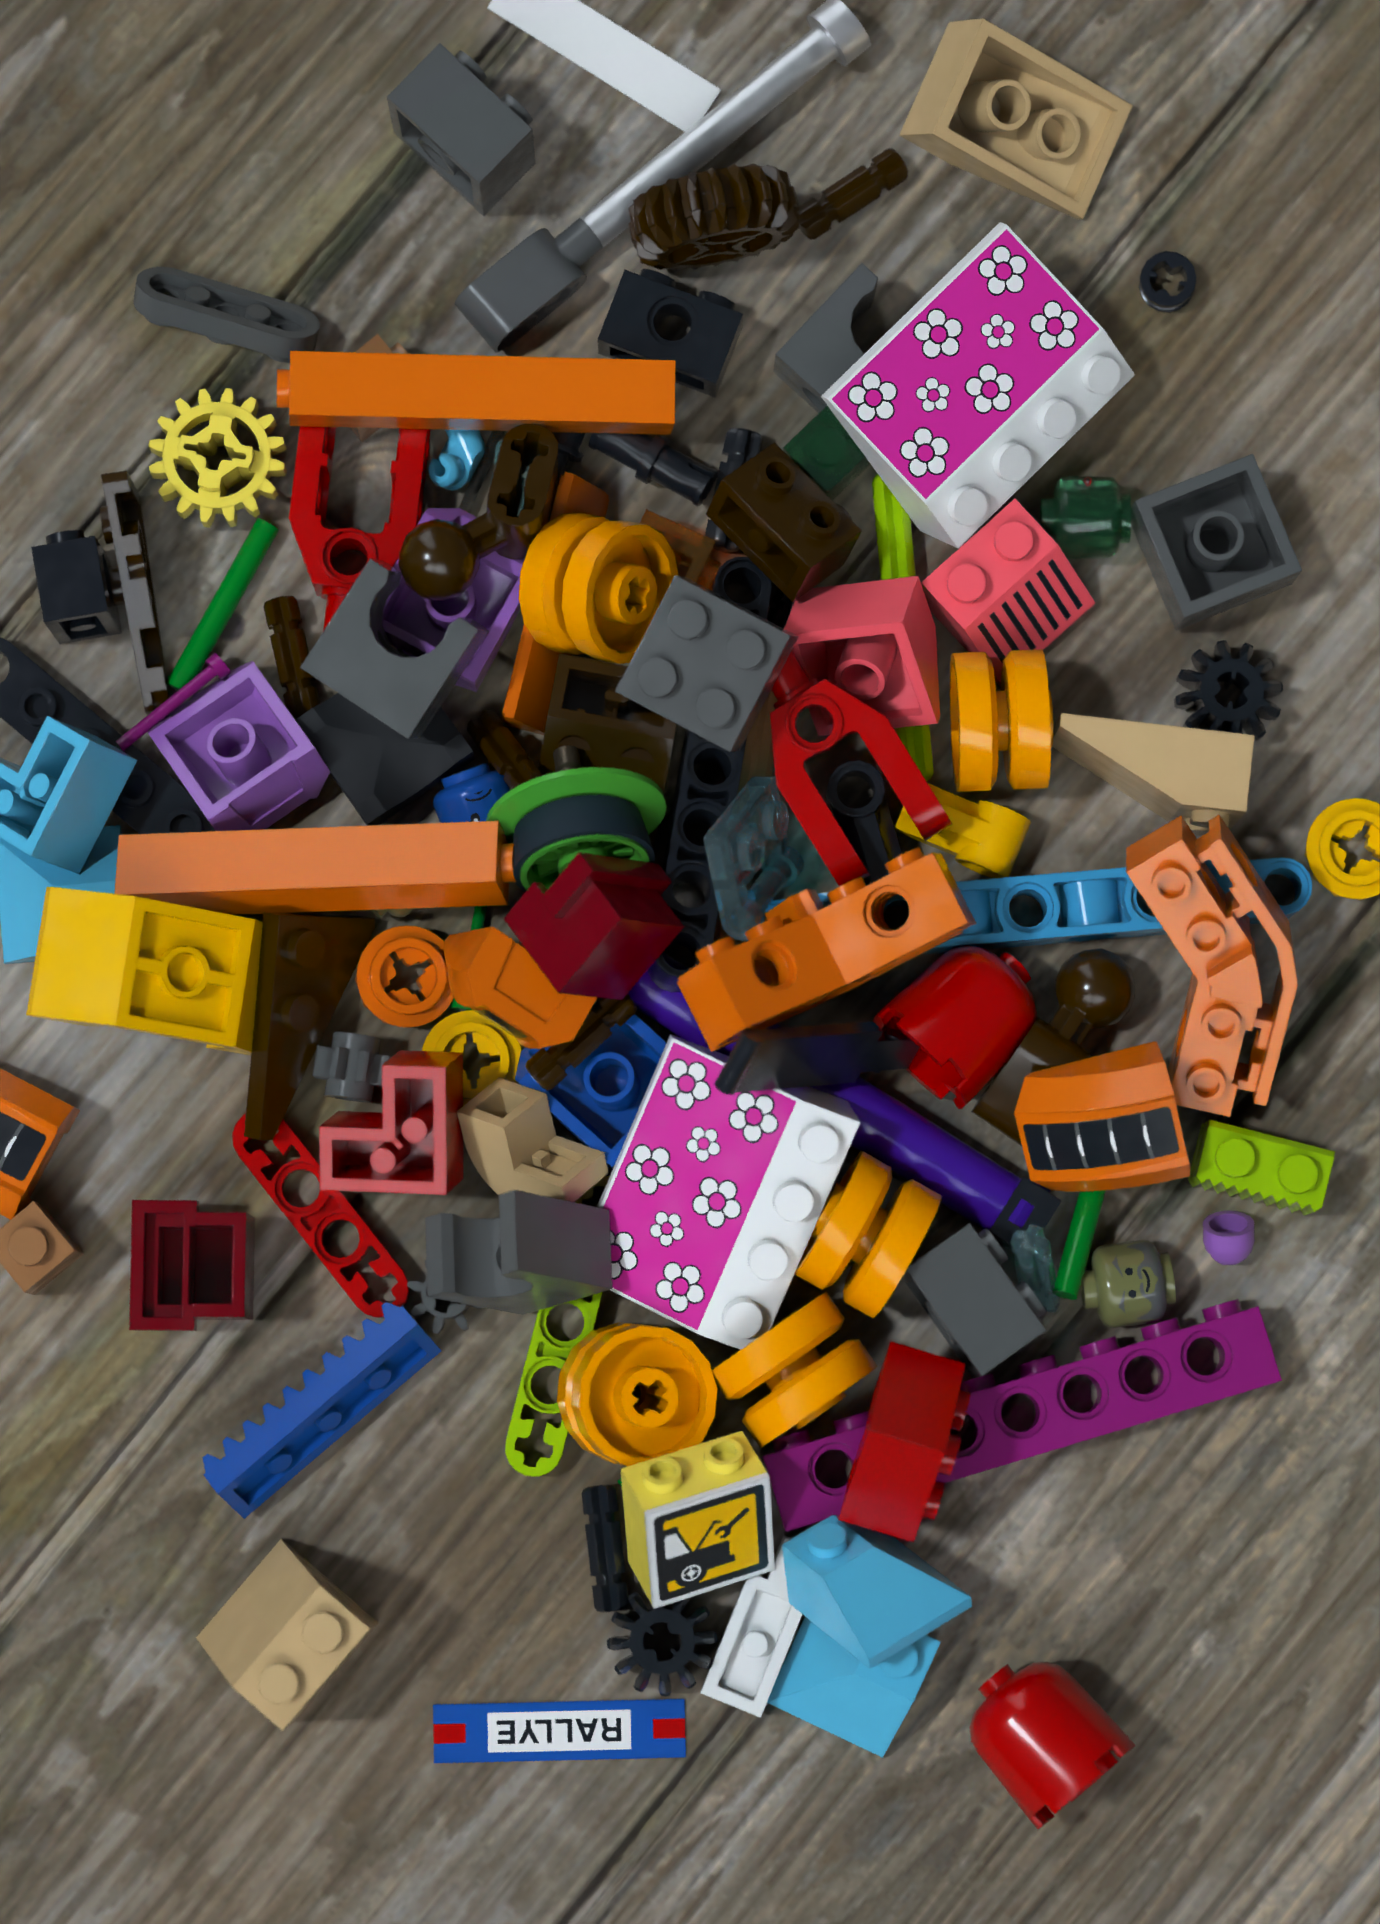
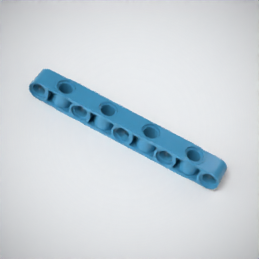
M1282 857L1250 860L1263 882L1267 876L1272 874L1283 875L1292 882L1295 889V897L1292 904L1286 906L1279 905L1288 919L1307 904L1312 893V880L1309 872L1301 863L1294 859ZM1211 860L1205 861L1225 894L1229 892V888L1233 885L1227 874L1221 876ZM1126 867L957 881L956 884L976 924L963 930L962 934L921 955L946 953L953 947L963 945L983 949H998L1164 935L1167 933L1155 916H1149L1139 908L1136 900L1138 890L1127 875ZM819 893L818 896L824 908L830 905L828 893ZM899 894L892 896L884 906V911L893 906H902L909 910L907 901ZM1021 895L1036 899L1043 911L1042 921L1032 927L1020 926L1010 916L1009 902ZM786 899L759 903L750 910L744 923L743 942L748 941L745 932L755 927L756 923L762 918H766L764 913ZM1253 911L1247 913L1250 924L1260 923Z

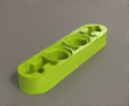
M603 1292L593 1294L590 1303L582 1298L562 1303L577 1307L584 1317V1328L581 1334L571 1341H559L548 1331L547 1317L550 1311L558 1305L538 1310L505 1443V1453L509 1464L517 1472L525 1476L539 1477L550 1473L559 1464L568 1435L563 1420L560 1428H556L547 1422L543 1440L546 1444L553 1446L551 1457L539 1458L536 1467L524 1464L525 1453L516 1450V1442L518 1438L530 1437L535 1419L522 1420L521 1416L524 1406L527 1404L544 1414L560 1413L557 1403L544 1404L537 1400L531 1389V1380L534 1374L543 1367L555 1366L562 1369L571 1349L594 1330Z

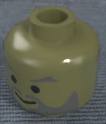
M1149 1240L1101 1245L1093 1251L1091 1270H1085L1080 1287L1084 1309L1096 1308L1098 1316L1105 1326L1119 1328L1155 1323L1163 1318L1166 1305L1176 1302L1175 1281L1168 1252L1159 1253L1155 1245Z

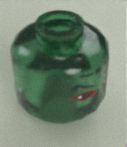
M1062 477L1054 487L1053 498H1041L1040 525L1052 536L1067 559L1112 558L1116 555L1120 543H1130L1131 494L1121 493L1118 482L1112 477Z

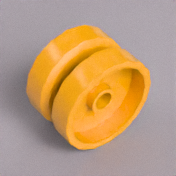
M584 513L561 514L542 527L529 545L520 571L519 603L524 624L534 640L550 650L572 655L586 654L597 660L617 664L630 663L674 576L678 575L675 554L664 535L649 525L624 520L610 521L605 517Z
M1043 649L1009 651L1002 663L1001 691H996L993 664L986 652L952 653L950 660L949 706L952 765L956 792L991 790L997 780L998 751H1003L1007 781L1014 790L1048 788L1051 748L1053 747L1054 735L1053 705Z
M860 1151L839 1184L836 1183L831 1189L794 1274L823 1290L835 1283L850 1260L854 1261L843 1288L844 1302L875 1318L894 1292L919 1249L938 1210L942 1195L911 1179L901 1184L883 1209L880 1206L892 1180L891 1167Z
M827 1292L812 1300L712 1370L715 1382L726 1399H740L763 1382L771 1391L770 1394L748 1408L742 1419L743 1424L760 1448L794 1425L797 1429H800L848 1396L845 1393L846 1389L878 1367L860 1340H847L822 1357L815 1346L840 1330L845 1319Z
M617 1322L593 1330L571 1349L559 1373L557 1404L565 1429L583 1450L607 1462L628 1467L701 1444L715 1418L717 1386L709 1361L692 1340L669 1328ZM637 1384L641 1390L640 1399L632 1395V1391Z

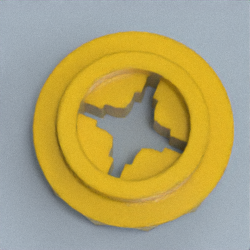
M1361 798L1338 801L1324 809L1308 829L1304 855L1308 860L1313 879L1328 889L1333 896L1361 901L1380 894V862L1373 859L1371 861L1360 859L1354 867L1349 869L1348 873H1345L1346 863L1344 861L1346 851L1338 847V843L1331 840L1333 838L1338 841L1340 839L1350 841L1357 833L1362 831L1365 825L1368 829L1364 835L1367 838L1364 848L1372 853V857L1380 860V804Z
M474 1010L460 1011L442 1019L429 1032L422 1047V1051L463 1052L464 1056L465 1045H468L467 1035L472 1034L473 1043L477 1045L479 1054L490 1055V1058L500 1057L499 1062H490V1066L480 1068V1078L477 1079L476 1089H472L471 1080H468L467 1074L463 1070V1106L499 1077L518 1084L515 1076L522 1051L520 1043L515 1036L510 1035Z

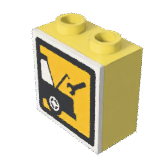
M743 1431L621 1468L628 1563L654 1609L775 1570L770 1476Z

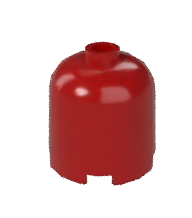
M963 945L953 947L940 956L874 1017L873 1022L883 1031L887 1028L900 1029L908 1038L916 1043L920 1049L910 1067L906 1070L940 1100L949 1092L955 1094L956 1097L953 1101L956 1107L963 1109L1010 1059L1033 1026L1038 1015L1033 995L1026 985L1031 980V977L1016 958L1006 952H1003L998 957L987 949Z
M1050 1662L1032 1663L1015 1673L1007 1664L978 1689L986 1699L973 1714L970 1724L971 1742L980 1757L1038 1830L1055 1817L1053 1814H1056L1068 1802L1072 1803L1119 1762L1110 1751H1113L1120 1759L1136 1746L1077 1680L1060 1665Z

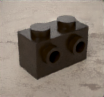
M775 442L721 480L706 512V515L792 602L841 568L847 561L862 532L853 522L849 513L841 505L834 503L809 478L803 466L791 459Z

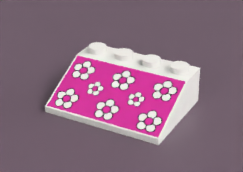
M1000 222L821 397L921 532L959 549L1135 374L1101 325L1009 226Z
M670 1034L597 1205L598 1208L609 1210L612 1289L610 1290L701 1336L741 1350L770 1330L860 1121L848 1101L811 1087L737 1092L734 1095L724 1094L715 1087L714 1083L729 1056L716 1051L711 1052L706 1047Z

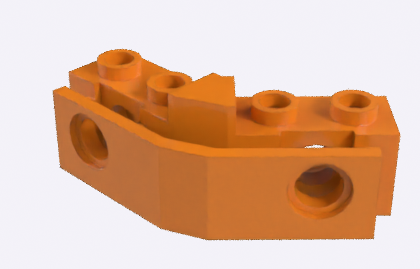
M1220 814L1208 821L1209 832L1198 839L1181 815L1126 848V873L1192 971L1168 1067L1176 1105L1230 1117L1237 1089L1253 1092L1254 1104L1267 1105L1298 987L1295 953L1288 918ZM1208 859L1211 860L1221 876L1227 874L1233 886L1229 888L1230 891L1226 894L1206 865L1205 861ZM1250 911L1254 912L1277 947L1280 969L1270 1004L1263 1003L1255 943L1251 937L1250 919L1247 916V913ZM1253 1027H1256L1257 1030L1253 1039L1249 1064L1240 1063L1238 1059L1245 1031L1252 1032Z
M920 847L910 850L885 864L889 875L867 886L863 878L859 877L829 892L827 896L831 904L825 908L816 890L805 889L790 896L764 913L767 920L745 932L748 941L735 946L731 936H728L696 952L695 955L700 964L678 977L679 981L677 984L710 1051H716L736 1042L745 1028L752 1030L766 1029L834 999L962 934L963 930L975 925L976 922L942 854L932 852L924 856ZM899 894L908 903L909 917L901 928L893 930L885 922L883 912L886 902L892 896Z

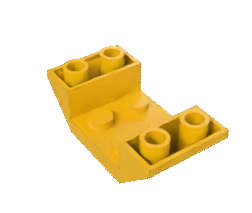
M46 887L26 1016L82 1026H109L204 1043L207 1044L206 1048L251 1056L263 922L256 919L137 896Z

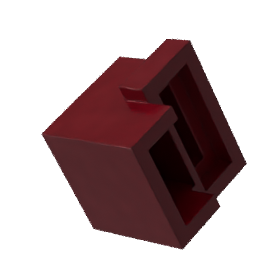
M578 852L548 890L543 883L533 882L504 917L505 922L558 993L623 1000L684 928V925L661 897V894L672 881L659 864Z
M132 1200L129 1330L197 1331V1320H253L255 1217L248 1213L199 1212V1201Z

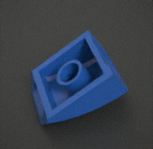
M595 1001L591 1009H593L598 1004L597 1001ZM635 1014L621 1027L617 1024L611 1027L610 1030L613 1034L576 1068L572 1065L566 1068L564 1071L567 1076L553 1089L546 1090L542 1088L525 1067L526 1062L540 1049H528L525 1047L521 1051L515 1080L520 1085L546 1093L551 1114L585 1146L604 1152L607 1166L611 1170L614 1168L667 1044Z

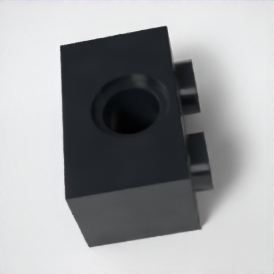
M641 269L638 275L624 270L598 337V354L611 359L676 360L675 383L716 397L742 330L743 314L734 311L735 304L719 294L700 291L697 297L676 289V281L660 272L651 269ZM678 316L688 323L690 331L682 339L670 341L659 336L655 326L664 317Z
M82 530L61 531L46 536L47 544L31 547L43 621L59 644L122 633L118 606L114 604L110 585V560L95 536L85 537Z

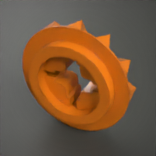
M404 925L393 927L374 937L360 954L355 982L358 986L363 1006L369 1009L383 1023L405 1028L422 1026L437 1019L451 1004L453 996L444 956V941L435 933L418 926ZM392 953L396 960H401L406 967L412 966L415 963L419 965L426 960L429 962L430 965L423 969V974L416 979L417 986L420 989L418 993L423 999L421 1002L416 994L412 995L406 987L397 991L392 990L386 994L384 988L390 985V980L396 976V970L393 967L395 962L389 954Z

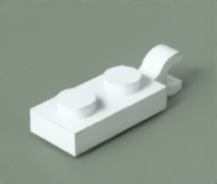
M783 1535L774 1558L775 1570L770 1571L768 1577L758 1575L745 1579L713 1658V1664L707 1673L700 1693L760 1718L802 1617V1613L789 1604L782 1544L792 1538Z

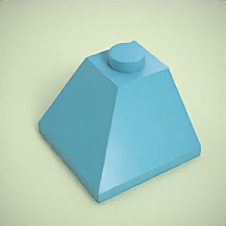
M120 825L103 827L80 874L34 858L0 838V923L5 964L35 962L46 887L115 893L118 837L122 835V827Z
M831 1515L782 1544L789 1604L869 1669L972 1607L971 1596L895 1537L838 1520L839 1516Z
M804 1617L781 1666L767 1703L883 1758L913 1704L941 1642L929 1635H925L869 1669L812 1621Z

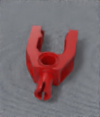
M300 426L289 521L316 595L327 600L323 631L362 572L361 570L354 575L340 574L333 568L336 557L346 550L354 549L366 555L368 558L367 562L370 558L378 559L394 567L399 558V551L406 535L419 523L422 514L431 429H399L396 461L392 460L390 470L392 494L389 521L384 522L382 532L373 534L352 527L340 529L325 528L336 427Z
M791 651L771 689L777 699V702L773 704L775 710L770 712L776 785L840 887L859 877L865 879L870 874L810 779L809 774L805 770V763L810 758L831 750L847 735L852 733L860 735L925 841L951 826L952 822L887 717L826 679L820 682L817 678L810 680L793 651ZM811 706H820L827 709L833 718L831 734L825 740L818 743L802 739L797 731V719L800 713Z

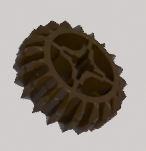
M753 163L738 167L733 164L727 168L715 169L711 167L709 170L699 173L689 172L687 176L678 179H668L663 185L652 186L646 193H642L634 199L633 204L628 208L631 221L628 223L631 241L637 250L641 263L659 270L666 268L674 271L683 268L696 270L704 266L713 265L717 267L719 264L726 262H738L739 259L748 256H758L761 251L775 249L780 243L788 241L799 228L797 213L800 210L795 189L791 186L787 172L770 165L761 167Z

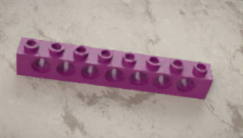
M1238 1298L1202 1309L1205 1322L1181 1329L1176 1317L1140 1328L1144 1341L1119 1348L1117 1338L1113 1336L1080 1346L1082 1359L1058 1366L1055 1355H1050L1017 1365L1021 1378L996 1385L993 1373L961 1382L960 1390L971 1393L966 1416L973 1423L974 1437L966 1448L958 1451L951 1475L938 1473L936 1480L945 1483L1282 1381L1259 1306L1242 1311ZM1197 1338L1211 1341L1219 1353V1362L1216 1369L1206 1376L1194 1372L1187 1362L1188 1347ZM1137 1356L1145 1357L1152 1361L1158 1372V1380L1155 1387L1146 1394L1134 1392L1129 1388L1125 1380V1369L1128 1363ZM1075 1375L1089 1378L1097 1391L1095 1404L1084 1413L1071 1410L1063 1398V1389L1066 1382ZM1013 1394L1027 1396L1035 1406V1420L1028 1429L1022 1432L1013 1431L1008 1428L1001 1417V1408L1004 1401ZM869 1411L833 1421L836 1434L811 1441L809 1431L806 1429L771 1441L775 1453L762 1456V1460L770 1476L771 1490L785 1532L823 1521L831 1515L839 1516L847 1482L837 1488L824 1486L816 1476L815 1464L822 1453L835 1449L843 1452L849 1458L852 1466Z

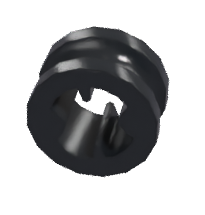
M1164 251L1153 255L1146 261L1141 270L1139 290L1142 299L1149 307L1158 312L1171 313L1181 310L1189 303L1194 294L1197 277L1194 266L1187 257L1177 252ZM1165 268L1169 275H1175L1180 272L1184 277V281H1179L1177 290L1180 293L1171 297L1165 289L1157 292L1153 290L1150 283H1156L1158 274L1155 273L1156 270Z

